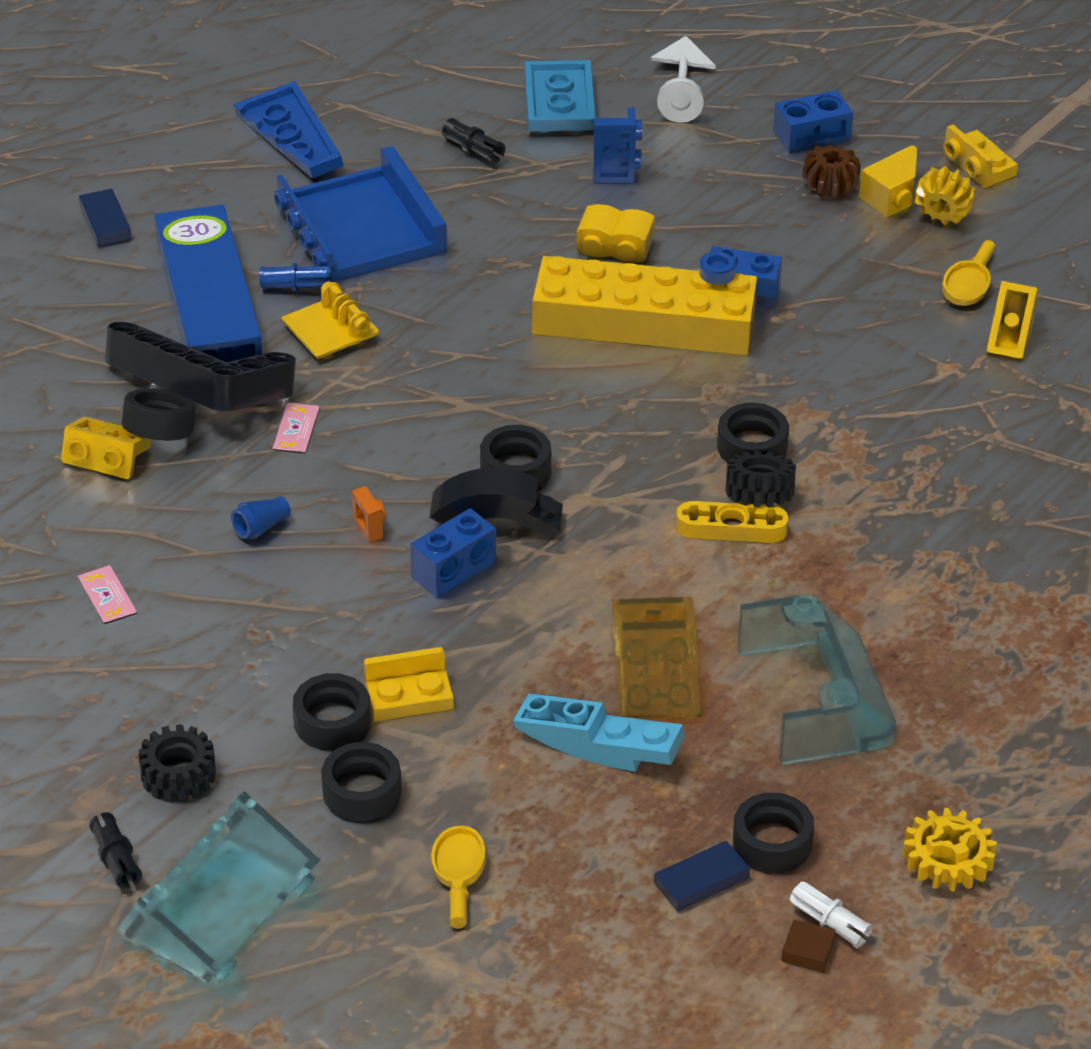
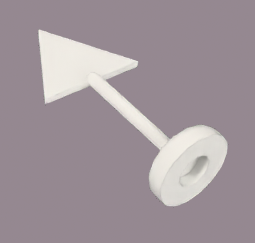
M684 36L651 57V61L679 65L678 78L667 81L660 88L657 96V105L661 114L668 120L676 123H686L694 120L701 113L704 106V95L700 86L693 80L687 79V66L716 70V65L687 36Z

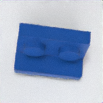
M628 108L627 118H594L593 183H634L635 169H641V149H635L636 141H642V120H636L635 108Z
M716 246L711 247L710 252H724L735 259V273L757 276L756 295L778 298L781 286V256Z

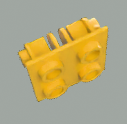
M331 281L325 282L321 287L322 301L281 317V321L317 359L380 334V331L370 321L369 315L358 309V304L350 295L342 292V288L338 283Z

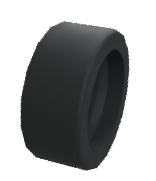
M138 389L129 392L124 397L121 423L125 430L142 438L163 441L181 440L189 437L193 432L196 406L194 401L172 391Z
M753 402L737 404L727 409L719 418L717 434L719 454L726 462L736 454L742 456L743 452H749L751 455L754 454V451H761V454L764 455L767 452H772L775 457L778 455L786 456L789 423L785 415L769 405ZM753 430L766 433L772 438L755 443L738 439L734 434Z
M505 425L488 433L480 444V469L504 468L530 474L538 478L537 488L547 482L551 474V442L544 433L533 427ZM507 453H524L534 457L535 460L523 465H509L498 461L496 458Z
M325 673L311 677L302 683L293 695L294 729L300 739L308 745L322 750H335L348 743H357L365 737L371 722L370 695L366 687L354 677L341 673ZM327 702H339L355 709V712L348 717L336 721H324L314 718L308 713L316 706Z
M369 742L348 743L335 749L324 761L321 770L323 798L328 808L336 815L358 822L375 820L388 814L398 804L402 793L400 764L395 755L385 747ZM361 771L376 773L386 780L380 787L363 792L347 790L337 783L342 777Z
M765 792L751 796L740 804L734 815L733 848L750 868L765 873H784L798 868L807 861L813 848L814 817L804 803L795 797L783 793ZM764 822H778L791 827L797 832L798 836L791 841L781 844L767 843L758 840L748 830Z

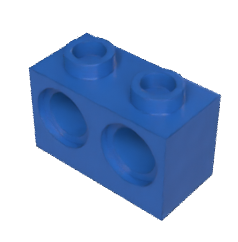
M837 90L777 102L774 109L773 131L788 153L815 148V146L851 140L853 111Z
M469 508L410 543L411 578L438 598L496 562V528Z

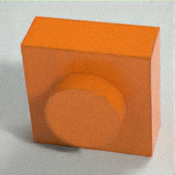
M366 486L352 490L353 520L368 542L383 538V521L386 520V511L380 499H375Z

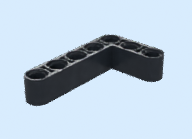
M113 322L107 326L106 363L210 409L228 412L293 395L296 358L291 354L269 352L224 362L134 323Z

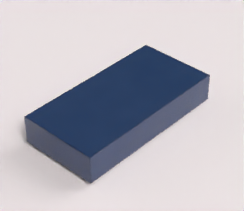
M113 189L79 195V205L97 246L131 239L130 226Z
M726 840L654 873V884L675 910L679 911L748 879L750 868Z

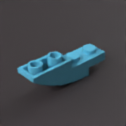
M528 693L513 720L515 728L556 750L600 765L636 772L641 761L671 765L685 738L683 724L606 715L602 702Z

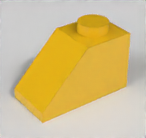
M911 145L862 169L859 198L885 217H889L911 206L914 194L917 147Z
M1001 281L987 353L1023 360L1040 294L1037 287Z

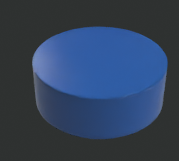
M710 252L700 259L699 275L705 282L720 285L734 279L736 261L729 254Z

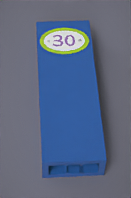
M224 204L154 214L157 245L182 343L224 362L262 354L260 330Z

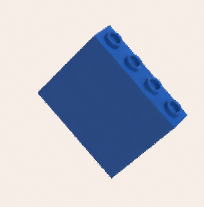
M394 146L380 149L381 166L294 189L290 188L282 174L277 175L278 190L274 191V200L278 210L285 212L290 229L297 231L301 246L304 251L308 250L310 252L314 266H328L331 268L332 282L447 251L446 222Z

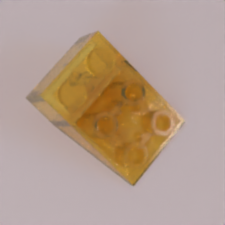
M692 596L612 599L611 641L619 716L644 720L702 717L697 634Z

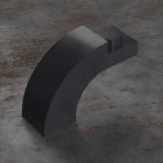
M482 468L460 473L439 485L433 491L429 518L444 524L471 508L484 519L504 518L513 520L553 539L561 529L563 504L548 495L538 492V478L530 474L504 468Z

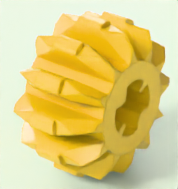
M946 165L940 170L932 167L927 174H924L923 178H920L916 186L915 203L920 205V214H929L931 216V222L939 219L944 226L950 221L958 224L963 217H966L967 213H970L974 205L976 189L970 186V177H961L959 175V169L951 172Z

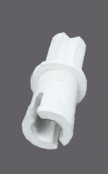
M801 881L793 889L790 902L820 922L819 926L836 930V934L853 944L857 949L866 942L860 935L853 932L852 929L856 928L869 937L873 925L844 908L842 900H832L807 882Z

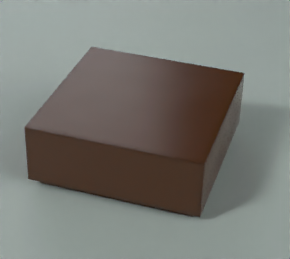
M794 919L782 950L781 961L824 972L835 941L836 930Z

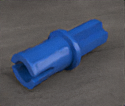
M292 263L291 267L261 266L259 281L261 289L292 288L293 292H297L298 288H321L325 282H332V272L328 266L298 267L297 263Z

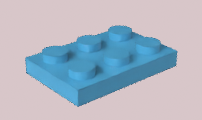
M591 60L525 61L528 131L572 130L581 132L584 130H594V118L596 117Z

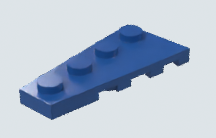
M295 81L233 104L235 113L240 119L311 178L327 174L344 166L339 151Z

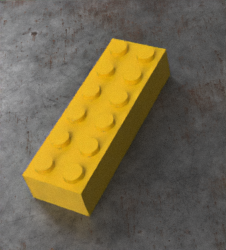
M543 256L532 300V334L748 356L755 312L757 276L735 273L732 281L716 285L705 282L700 277L699 270L573 259L562 256Z

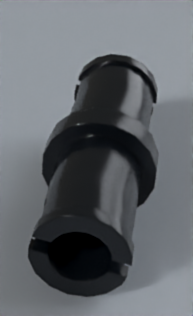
M450 118L446 121L454 126V128L446 124L442 127V136L461 145L463 150L470 154L477 153L493 163L501 160L500 157L493 154L494 152L502 157L505 154V144L485 135L484 131L478 127H469L455 118Z
M109 812L100 813L106 824L104 827L101 826L97 815L89 823V829L99 845L98 855L101 861L109 866L116 885L122 889H129L131 887L126 879L127 874L130 875L134 885H137L142 878V872L132 856L133 846L128 837L122 835L114 815Z

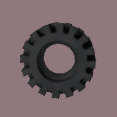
M754 451L752 455L749 452H743L742 456L736 454L732 459L729 458L727 462L726 495L735 502L741 500L743 505L754 503V507H760L761 504H766L767 507H774V503L779 506L783 505L785 501L790 502L792 497H794L796 465L793 464L791 459L785 460L783 455L775 457L772 452H767L766 455L761 454V451Z
M176 725V731H170L169 726L162 727L161 735L153 731L149 734L150 741L147 739L143 740L141 743L142 749H139L138 753L141 781L147 792L151 790L153 797L158 799L164 794V801L172 802L173 796H178L179 802H186V795L190 794L193 799L200 797L199 789L205 793L210 789V783H214L216 766L213 743L211 740H208L206 733L202 731L200 734H197V728L190 726L187 732L184 731L183 725ZM178 759L191 762L182 767H168L164 765L169 761Z

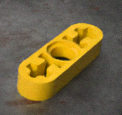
M688 501L682 503L677 508L676 530L680 535L691 539L777 543L782 541L787 535L788 514L778 506L767 507L766 505H761L760 507H754V504ZM732 518L742 523L739 525H727L722 521Z

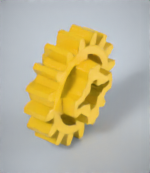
M944 808L942 816H937L934 811L929 810L927 811L926 821L915 817L913 828L907 827L902 853L904 858H908L906 868L908 870L918 869L917 880L920 882L928 877L932 879V888L935 889L941 883H947L950 891H955L957 883H962L967 889H971L973 878L984 882L987 871H993L997 841L991 840L992 829H981L982 819L979 817L972 821L967 820V811L964 810L958 816H953L949 808Z

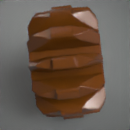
M828 144L825 148L815 146L814 151L807 152L802 169L803 183L808 185L810 192H819L820 197L831 195L832 198H835L837 194L847 196L849 191L856 190L859 183L860 159L855 157L853 150H844L843 145L832 147Z

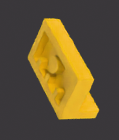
M953 124L946 127L943 153L983 188L1017 176L1018 164L979 130L964 134Z
M84 416L65 426L61 461L66 464L128 479L133 476L135 457L151 448L152 439L131 434L121 425Z
M443 647L372 657L364 660V683L370 695V709L374 722L454 709V697L445 669V652Z

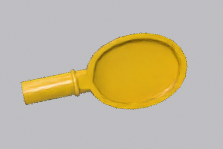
M985 240L975 257L971 260L957 262L946 271L942 282V291L946 299L951 303L968 306L979 302L987 294L991 276L986 267L987 262L996 249L993 241Z
M460 825L443 831L436 838L431 851L432 867L437 879L442 884L450 887L448 893L450 897L449 924L456 929L467 925V898L469 896L467 886L479 878L486 864L485 844L481 835L471 827Z

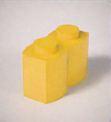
M603 204L589 205L586 207L576 231L577 251L587 256L599 258L612 256L617 260L628 263L644 262L655 237V216L637 209L620 211L612 206Z

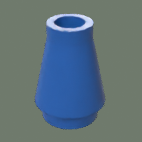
M282 496L274 499L243 502L238 505L237 509L232 511L231 522L239 537L243 539H256L280 521L289 518L291 510L288 501Z

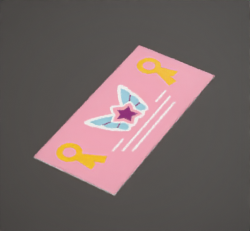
M287 402L272 449L306 453L320 406Z
M111 565L77 575L103 623L137 613Z

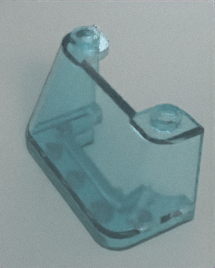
M245 791L229 805L225 815L209 828L206 834L159 883L157 882L152 888L150 887L136 901L116 929L130 942L206 983H209L213 978H216L221 983L238 964L232 957L292 892L297 897H300L316 879L310 872L321 860Z

